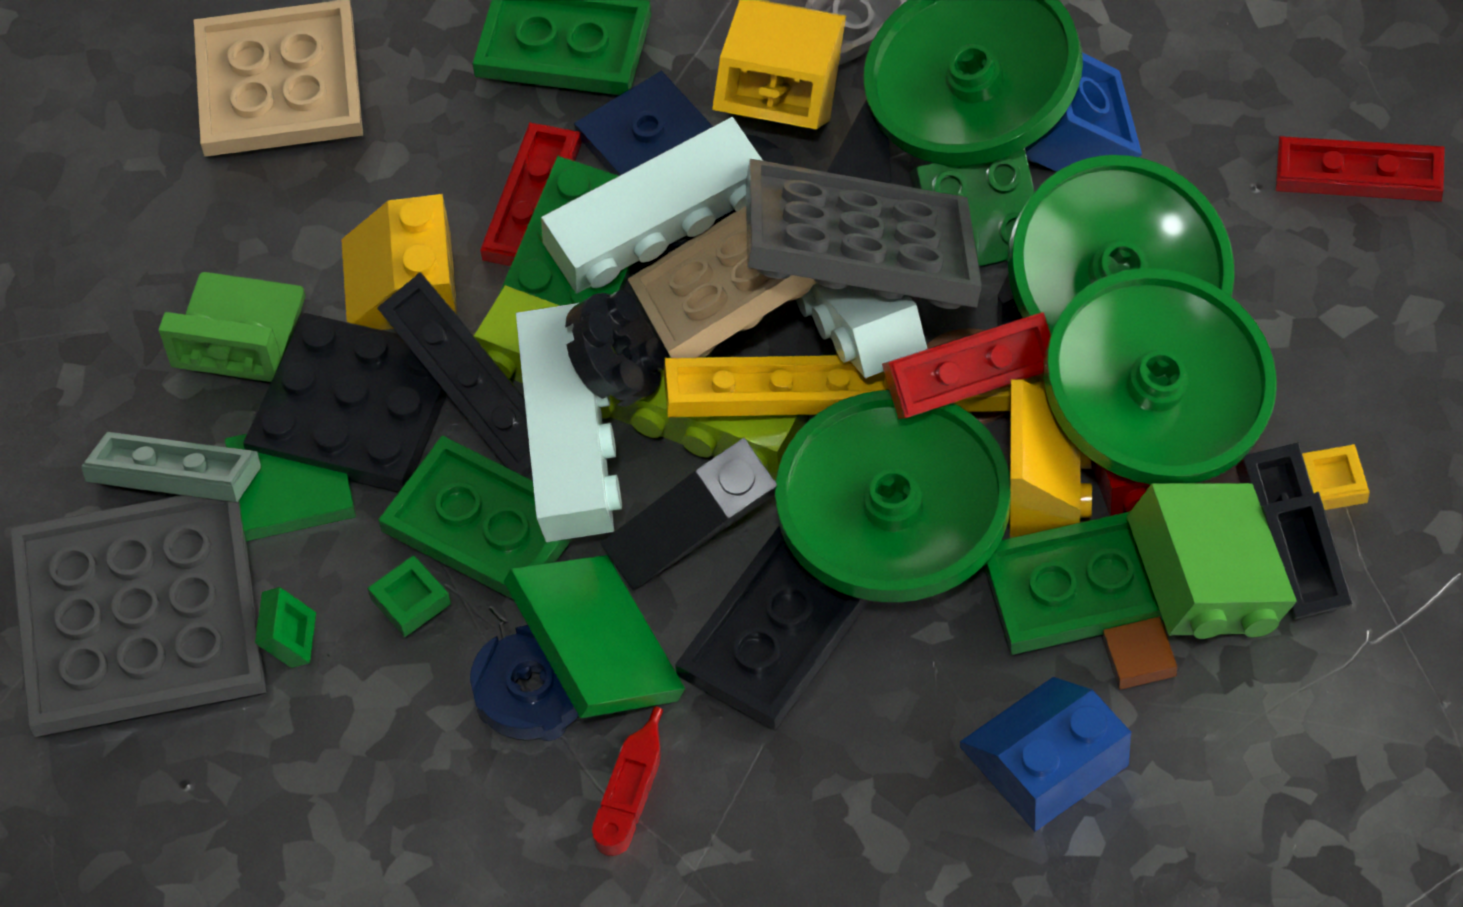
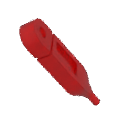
M653 707L649 721L625 740L601 801V809H598L593 822L592 835L595 847L606 856L620 855L629 847L636 830V824L639 822L661 761L658 723L663 713V709L660 707Z

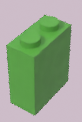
M1252 483L1151 484L1128 514L1127 519L1169 636L1194 635L1200 639L1211 638L1219 634H1245L1251 638L1265 636L1279 626V622L1297 602Z

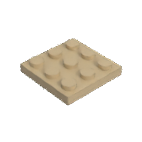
M337 0L194 19L200 144L204 157L363 136L353 12L350 0Z
M746 206L628 278L629 283L672 358L706 357L717 344L738 331L748 330L756 326L764 315L787 301L801 298L809 292L812 285L816 284L814 279L790 275V277L785 279L771 278L762 275L755 268L747 267Z

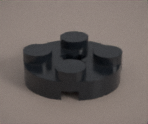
M622 290L612 295L597 293L575 305L569 311L566 317L565 328L573 324L572 333L574 340L566 344L568 356L576 373L592 393L601 399L612 395L616 399L621 400L617 404L618 406L627 407L646 398L657 389L661 381V371L664 370L665 358H670L663 342L655 338L649 325L639 313L638 305L632 295Z

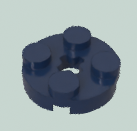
M529 626L516 627V634L508 635L500 641L498 636L494 637L480 649L474 659L470 672V683L479 718L495 731L511 738L523 740L538 738L542 741L558 739L564 734L567 726L575 721L579 715ZM532 672L540 673V682L543 685L537 690L525 692L521 690L520 685L515 683L518 678L528 679Z

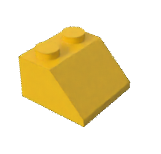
M443 194L388 200L341 239L346 320L348 323L379 330L394 329L377 308L420 272L429 280L457 315L451 232Z
M1011 379L1010 538L1080 523V518H1091L1092 483H1081L1080 469H1091V459L1081 452L1062 430L1049 405L1046 392L1025 380Z

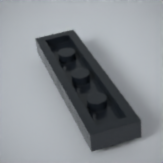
M421 272L418 273L377 309L503 464L510 470L526 477L532 472L524 396Z

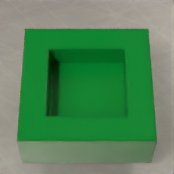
M414 555L367 588L372 602L404 637L451 605L449 593Z
M281 587L262 592L255 644L290 668L309 664L316 612Z

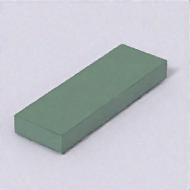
M106 432L81 468L86 482L238 502L260 470L261 464L257 451Z

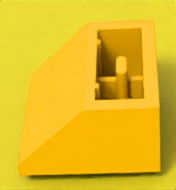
M739 0L719 59L712 110L811 129H818L829 122L846 15L764 0Z

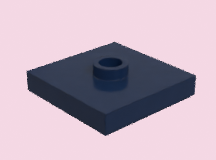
M662 70L574 123L575 131L581 133L582 142L610 173L619 176L713 127Z

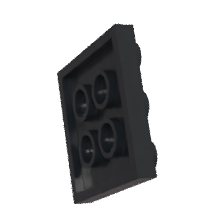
M303 313L243 445L245 450L257 451L258 453L346 473L348 480L400 492L417 466L447 393L399 334Z

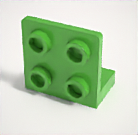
M209 272L200 273L186 314L165 312L159 327V333L171 367L272 382L293 337L306 297L304 288L299 285Z

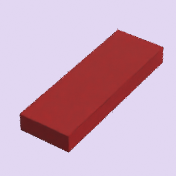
M529 122L480 249L482 261L506 266L512 265L557 156L576 161L582 145L580 132Z
M1279 136L1276 191L1442 202L1445 146Z
M1044 312L882 363L898 419L908 418L1011 384V379L1023 380L1043 373L1045 351L1051 335Z

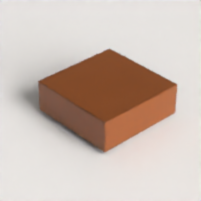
M1161 617L1103 630V642L1119 690L1177 677V664Z

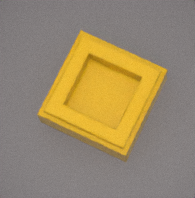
M1355 444L1302 453L1313 493H1320L1324 510L1368 503L1370 492Z

